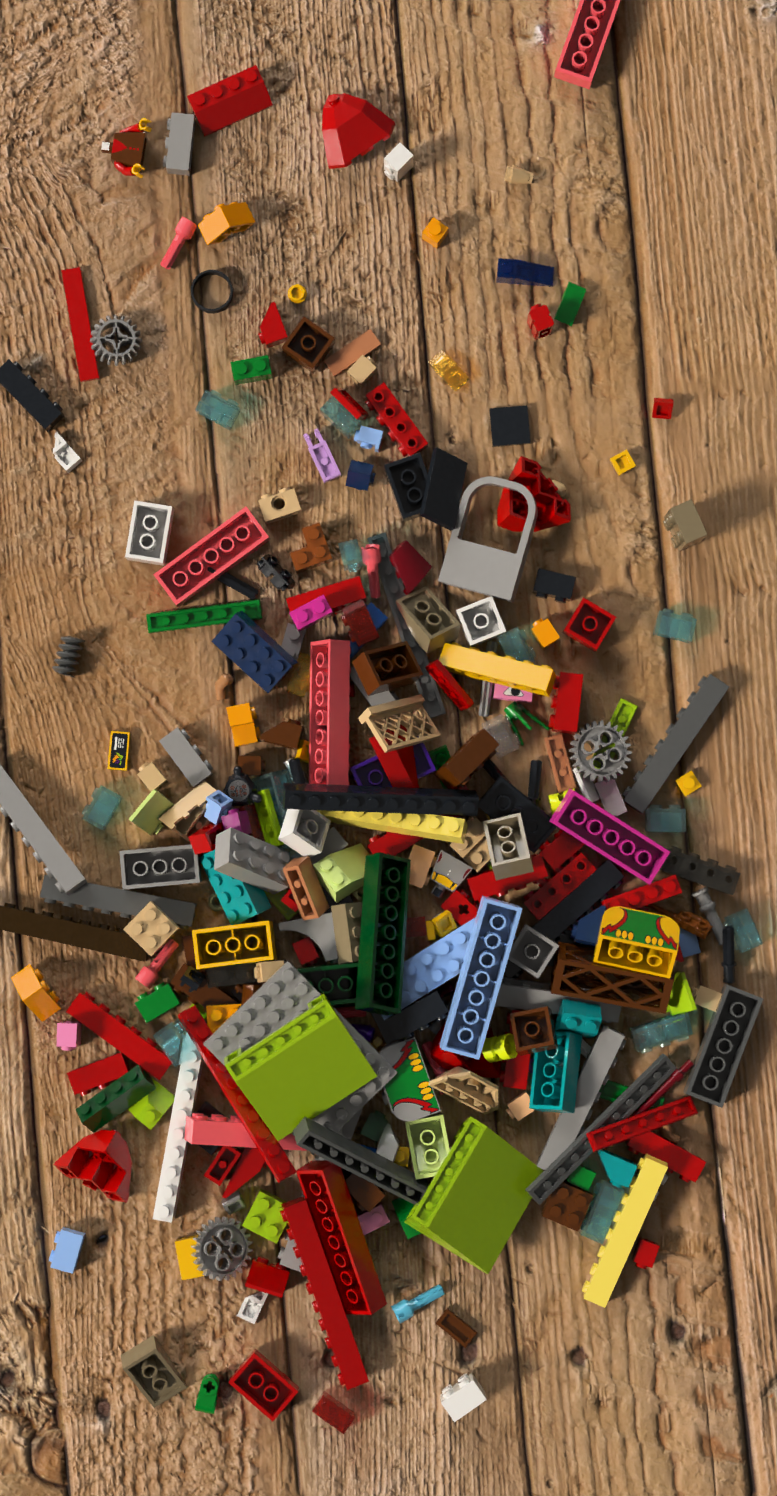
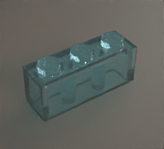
M601 1179L600 1183H596L593 1190L595 1196L593 1201L591 1200L586 1218L583 1219L579 1233L582 1236L603 1244L625 1189L618 1188L604 1179Z

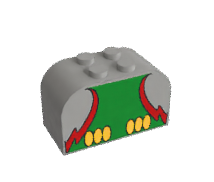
M415 1035L405 1041L401 1039L385 1045L379 1053L398 1072L383 1086L384 1092L381 1093L385 1105L389 1104L392 1113L403 1121H415L440 1112L441 1109L434 1088L429 1086V1081L431 1080Z

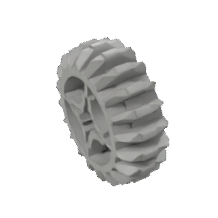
M116 314L113 320L108 315L106 316V322L100 319V325H94L95 330L91 331L93 337L90 338V342L94 343L91 349L97 350L95 356L102 355L100 358L101 362L108 359L107 365H110L111 361H115L114 365L118 366L119 361H121L122 365H125L126 359L131 362L133 360L132 356L137 357V351L141 349L139 343L142 342V338L138 337L141 332L135 331L137 325L130 326L131 319L125 322L124 315L119 320ZM113 327L111 334L100 337L105 330ZM119 328L125 330L130 337H128V335H123L119 331ZM115 333H116V338H117V340L119 341L118 344H117V348H116V343H115V341L113 340V338L115 337ZM102 344L111 347L113 353L107 351ZM131 344L127 351L119 353L120 347Z

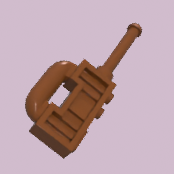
M655 904L648 905V907L673 919L680 928L704 940L713 928L709 921L692 912L680 911L676 914Z

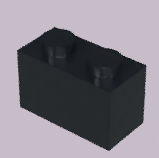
M539 568L532 593H536L538 598L547 599L548 596L555 598L554 601L566 603V601L571 600L576 577Z

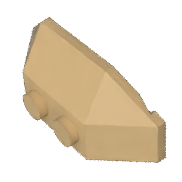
M454 1067L429 1081V1086L484 1115L498 1110L499 1086L462 1067Z

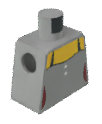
M440 850L430 877L432 881L436 882L431 893L441 898L446 889L454 892L473 868Z

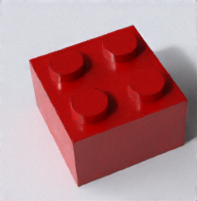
M583 597L562 633L596 652L616 616Z

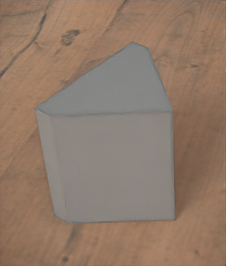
M239 1191L231 1194L226 1199H222V1205L229 1215L246 1207Z

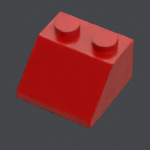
M258 1256L257 1259L253 1258L245 1287L282 1298L291 1269L280 1265V1262H277L275 1265L269 1263V1259Z

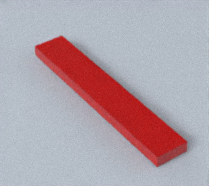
M81 268L61 270L80 381L98 380L100 378L95 350L91 349L94 343L90 342V338H92Z
M687 1096L588 1132L586 1136L593 1152L697 1115L698 1111L692 1097Z

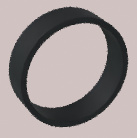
M206 270L198 274L193 280L191 296L195 305L203 312L219 313L230 305L233 299V287L230 279L224 273L218 270ZM218 275L229 283L230 296L221 307L208 309L202 307L195 300V285L204 276Z

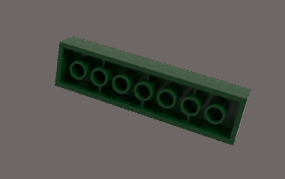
M381 852L366 856L356 1010L386 1016L401 1013L411 862L409 859Z

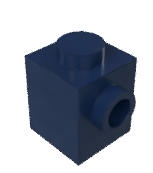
M351 460L345 486L368 491L369 485L374 484L376 473H373L374 465Z

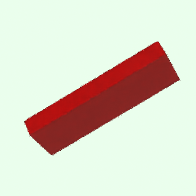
M438 659L425 667L460 711L474 704V701Z

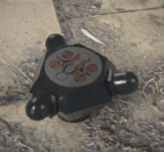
M235 766L233 769L234 774L229 777L223 793L233 799V807L251 805L253 802L260 803L262 796L258 794L255 784L247 774L242 772L240 766Z

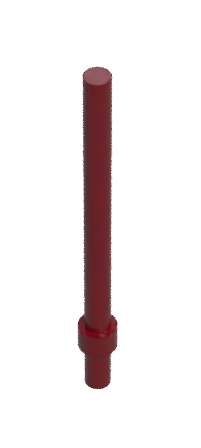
M688 1060L679 1069H676L671 1074L672 1076L630 1117L646 1112L677 1081L680 1082L684 1078L683 1075L694 1064Z

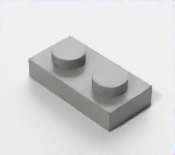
M288 623L281 647L297 661L306 629L299 632L294 624Z

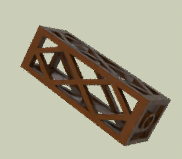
M558 942L557 945L559 947L556 950L551 972V994L666 1014L674 982L673 970L671 977L665 978L597 964L582 958L590 955L594 959L595 948ZM564 968H567L569 970L568 972L563 973ZM588 971L592 972L591 974L585 976L581 974ZM611 973L619 980L612 982L604 975ZM638 980H641V981H642V982H639V983H636V984H632V983H631V982L638 981ZM584 984L592 989L584 991L578 985ZM628 993H633L642 998L634 1000Z

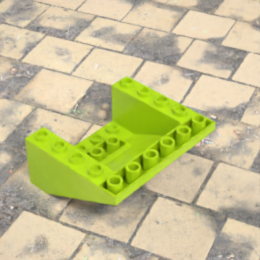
M324 993L307 1004L309 1008L307 1011L249 1049L243 1051L240 1047L224 1058V1065L277 1141L292 1133L304 1117L312 1120L377 1077L376 1072Z
M470 1116L460 1126L453 1138L455 1142L420 1202L413 1206L404 1223L482 1272L489 1274L532 1199L525 1189L543 1170L486 1125Z

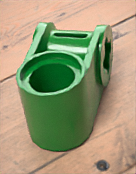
M207 1374L203 1378L197 1396L195 1411L214 1414L220 1380L215 1374ZM209 1381L212 1382V1388L208 1387Z

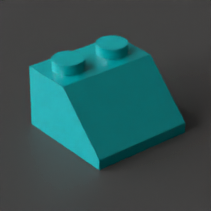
M562 999L554 1026L555 1031L572 1032L585 1038H593L598 1034L602 1021L601 1007L597 1004Z
M605 1149L597 1151L612 1185L623 1189V1186L629 1188L637 1165L633 1161Z

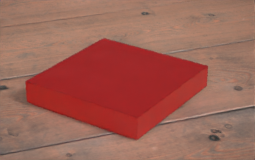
M334 388L330 392L357 420H365L369 416L343 388Z

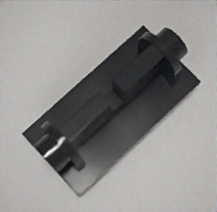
M267 554L262 556V559L257 563L258 569L267 578L271 574L274 575L270 581L278 590L281 589L283 592L288 588L287 585L295 582L292 579L291 573L283 569L279 565L277 558L273 555Z

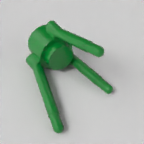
M514 701L504 709V712L507 714L505 718L510 723L521 746L524 745V742L512 719L514 721L519 719L529 730H532V727L522 717L525 713L546 730L550 729L549 726L525 709L521 703L518 705Z

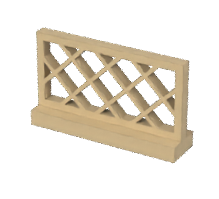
M422 694L368 707L358 718L361 724H368L385 753L438 739L441 736L422 705L425 701ZM416 711L419 712L422 719L414 715ZM404 715L409 718V722L401 719V716ZM388 719L395 721L396 725L389 723ZM413 721L420 724V728L414 726ZM374 722L383 725L382 729L378 728ZM400 724L408 728L407 732L399 728ZM425 727L428 728L432 734H429L428 732L424 731ZM386 729L394 731V736L386 732ZM411 731L419 734V738L411 735ZM398 734L405 737L406 740L399 739ZM385 738L391 740L392 745L389 746Z

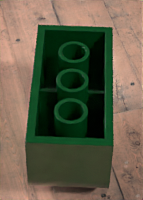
M358 962L296 968L320 994H325L331 1005L356 1002Z

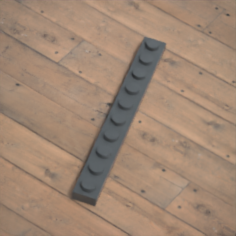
M386 532L367 538L369 544L380 545L381 562L378 564V572L401 641L408 642L423 673L415 681L419 694H422L425 699L422 703L430 718L446 714L436 682L425 669L429 664L426 652L415 641L396 605V600L406 596V594L403 592L402 580L397 578L396 569L389 559L392 550Z
M662 1053L525 1189L539 1205L593 1152L586 1134L627 1119L677 1069L670 1059Z

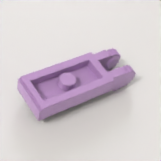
M317 428L314 430V434L319 441L318 444L313 446L311 438L307 433L303 436L325 484L340 477L341 473L326 441L323 440Z

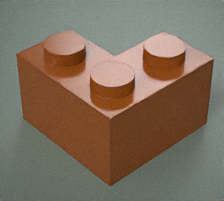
M320 522L302 528L307 547L290 553L297 574L333 561Z

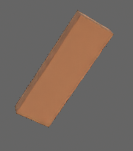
M369 329L325 359L324 363L332 375L336 377L351 367L362 355L367 356L380 347L381 343L372 330Z
M563 733L545 737L544 742L558 793H563V791L569 789H577Z

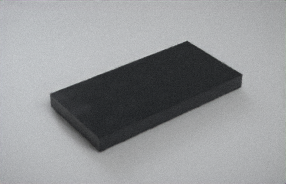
M438 447L433 449L420 516L450 531L455 529L467 462Z
M502 775L499 776L479 800L478 807L492 819L521 813L529 850L533 853L539 849L557 828V826L549 822L551 817Z

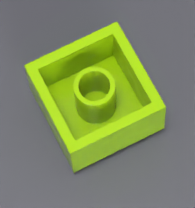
M261 1188L242 1226L277 1244L287 1224V1221L283 1222L280 1211L283 1210L281 1204L287 1201Z

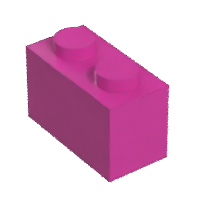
M323 594L289 612L297 630L300 632L331 616L333 611Z

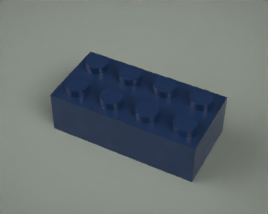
M243 611L235 613L211 641L267 693L273 691L298 663Z

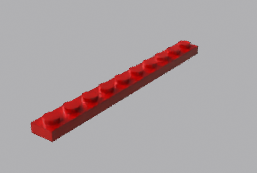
M196 1005L179 1013V1020L277 1182L280 1183L294 1175L297 1171L280 1143L236 1084L227 1068L203 1045L213 1033Z

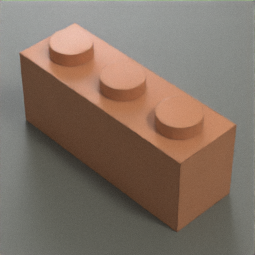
M310 857L293 858L282 869L302 919L319 918L329 908Z

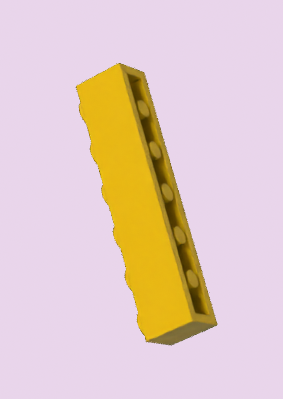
M455 642L451 644L445 643L439 661L448 672L550 697L556 679L554 670L548 665L537 666L528 660L521 662L511 656L501 657L492 651L485 653L481 652L478 648H465Z

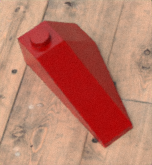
M400 724L399 728L407 732L406 727ZM390 729L386 730V732L394 736V731ZM398 734L399 739L406 740L405 737ZM375 736L369 738V742L391 786L419 788L413 745L385 753ZM385 738L389 746L392 745V741Z

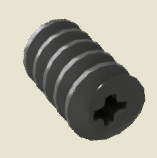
M72 636L61 637L65 644H59L58 647L63 651L56 652L60 659H54L58 666H53L52 669L59 674L75 678L70 672L77 671L72 665L79 664L75 657H81L77 650H83L79 643H84L85 640Z

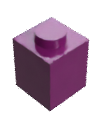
M239 808L227 811L228 815L221 816L224 831L231 827L245 834L252 833L247 811L239 812Z

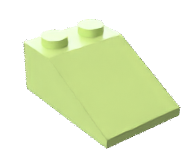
M153 789L129 820L149 835L154 833L157 835L164 827L162 825L163 822L158 818L175 804L162 793Z
M361 843L329 854L313 864L320 884L336 903L364 885L366 856L370 854Z
M443 1113L429 1115L415 1121H405L416 1180L435 1176L450 1151Z

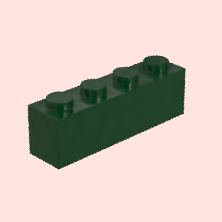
M137 1065L79 1106L76 1111L81 1123L94 1133L155 1090L156 1087L151 1076L142 1067Z

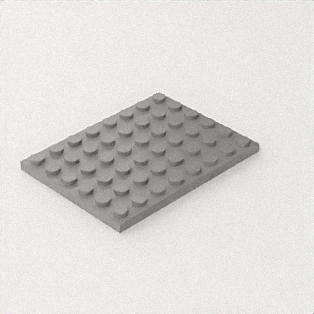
M287 961L203 1045L224 1065V1058L240 1047L243 1051L249 1049L309 1009L307 1004L321 994ZM335 1009L377 1074L376 1078L312 1119L337 1133L398 1072Z

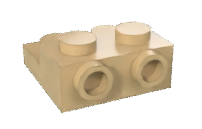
M475 818L474 820L469 819L466 822L468 827L464 844L452 842L449 846L479 873L491 860L484 826Z

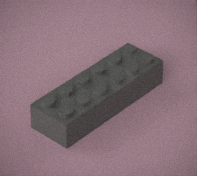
M727 984L723 985L716 1012L712 1014L683 1091L687 1095L723 1108L763 1001L761 997Z

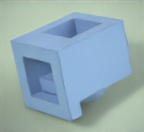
M361 425L360 430L355 432L354 441L361 444L360 447L371 449L373 447L375 452L379 453L383 431Z
M220 790L206 797L208 802L204 817L215 825L222 821L221 816L228 815L227 811L231 809L233 799Z

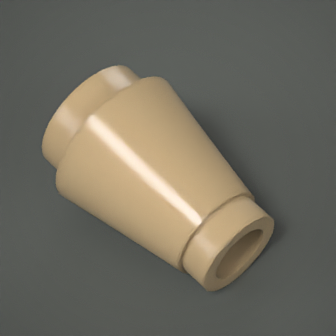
M514 165L507 166L504 181L509 182V184L532 183V172Z

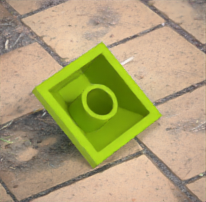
M677 971L674 975L673 987L666 1013L670 1012L672 1016L697 1009L683 971Z
M153 1077L151 1078L156 1089L128 1108L135 1118L150 1130L154 1128L174 1103L175 1098L174 1094Z

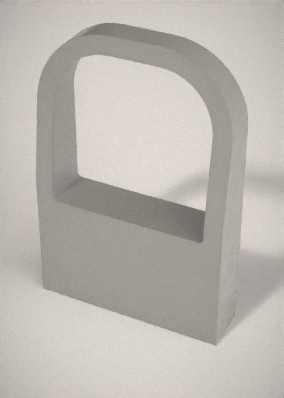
M488 476L475 480L466 488L461 498L455 529L452 530L438 581L440 583L514 603L538 516L536 500L525 486L506 479ZM491 485L517 491L526 498L528 515L516 554L462 540L472 498L481 488Z

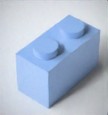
M65 1227L61 1231H57L54 1240L57 1243L56 1249L51 1251L49 1261L52 1262L50 1268L73 1274L76 1270L86 1233Z

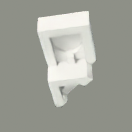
M56 432L53 454L59 464L69 473L82 460L59 433Z
M389 1123L384 1128L376 1153L394 1162L400 1142Z
M259 1292L246 1297L237 1317L255 1324L268 1294Z

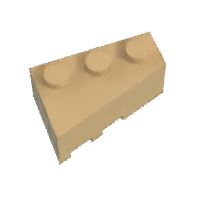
M202 781L158 819L190 842L188 836L209 824L210 821L204 817L208 802L206 797L217 790L207 782Z

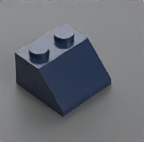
M600 906L581 918L577 925H573L570 939H573L574 945L595 948L606 906Z

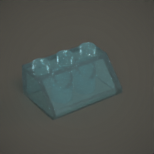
M688 1012L673 1016L668 1015L629 1028L635 1050L637 1052L641 1051V1054L652 1051V1047L657 1045L660 1048L671 1045L670 1041L676 1039L678 1042L689 1039L688 1035L693 1034Z
M176 1019L153 1035L175 1068L181 1064L186 1038L184 1026L181 1021L179 1022Z

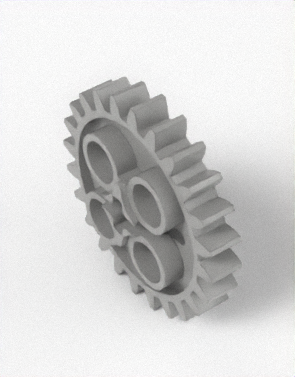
M603 720L598 725L593 721L591 726L587 723L584 725L585 730L580 728L578 729L579 734L573 735L577 741L573 740L570 742L571 745L575 746L569 750V752L574 753L570 760H576L573 767H580L577 773L585 772L584 779L590 776L591 782L597 778L598 783H601L604 778L607 783L610 781V777L615 780L617 778L616 774L621 776L623 774L621 769L626 770L628 768L625 763L631 761L627 757L632 754L631 751L627 750L631 744L625 743L628 736H621L624 732L623 730L616 731L618 725L611 728V722L604 726ZM605 735L608 738V743H603L600 736ZM584 743L590 744L591 752L584 749ZM612 743L615 744L614 747L606 750L604 753H600L597 756L589 760H586L587 756L594 754L598 750H601ZM610 752L616 753L617 760L610 758ZM594 760H597V761L600 762V764H601V768H600V769H597V768L594 767V765H593V761H594Z
M225 1216L222 1219L215 1217V1223L209 1219V1226L202 1224L203 1231L197 1230L196 1232L199 1237L193 1238L197 1242L196 1245L191 1246V1248L196 1249V1252L192 1253L191 1256L197 1257L193 1263L199 1265L197 1270L203 1271L202 1275H209V1278L212 1280L216 1278V1280L222 1281L224 1278L228 1281L230 1276L236 1278V1271L242 1273L241 1266H248L245 1260H251V1257L247 1255L248 1252L253 1251L248 1248V1245H251L253 1242L247 1240L251 1234L244 1233L247 1228L240 1227L241 1222H235L234 1218H229L228 1220V1217ZM225 1230L226 1236L224 1239H221V1233ZM211 1243L212 1249L210 1252H207V1246ZM237 1245V1251L233 1254L232 1249ZM223 1258V1264L219 1267L218 1262Z

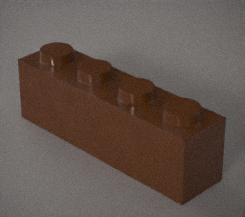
M186 963L182 965L170 982L173 984L172 988L179 994L184 992L189 996L187 999L195 1005L199 1003L205 1007L203 1009L205 1013L206 1005L240 1003L206 977L198 989L193 990V992H189L191 987L187 984H184L183 987L180 986L182 982L180 979L189 967Z

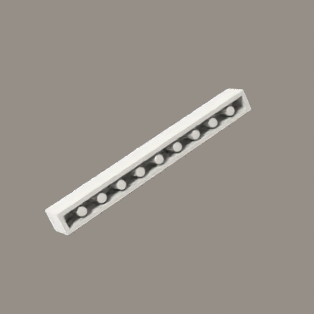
M187 1032L153 1214L154 1220L170 1223L174 1221L189 1143L184 1139L186 1116H192L195 1110L204 1060Z

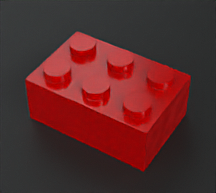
M560 672L556 676L553 689H556V695H553L551 699V708H554V713L549 717V727H552L551 732L575 734L577 732L583 674Z
M254 1349L229 1379V1384L272 1422L299 1392V1386L257 1349Z

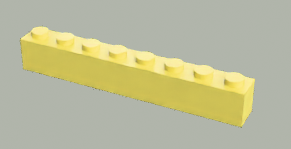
M316 810L331 820L330 823L460 844L465 842L468 827L465 819L435 814Z
M645 1154L644 1159H639L637 1169L639 1170L636 1176L632 1178L631 1188L628 1194L624 1193L621 1204L623 1206L614 1215L613 1221L615 1224L606 1233L605 1239H607L605 1246L601 1245L597 1256L599 1260L597 1264L593 1263L589 1274H592L589 1281L586 1280L582 1287L584 1299L604 1308L606 1307L667 1171L668 1164L648 1154Z

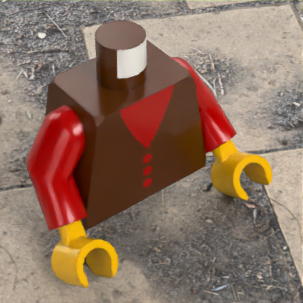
M142 118L139 123L122 129L119 133H115L113 142H102L101 152L111 154L112 164L124 176L143 177L140 173H142V170H145L143 162L147 143V136L144 130L151 132L152 128L147 126L148 123H151V120Z

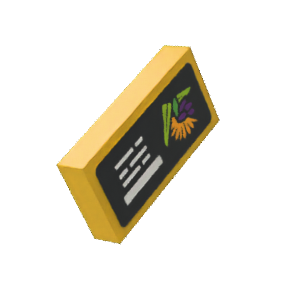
M111 731L107 769L127 771L130 732Z

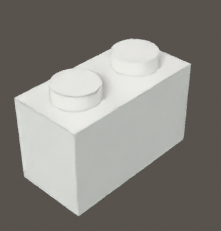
M401 143L384 158L385 175L390 180L394 179L397 182L413 167L414 155Z

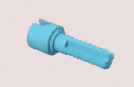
M438 1284L409 1301L401 1300L392 1305L391 1308L401 1324L412 1318L413 1314H415L414 1311L443 1296L445 1293L442 1286Z

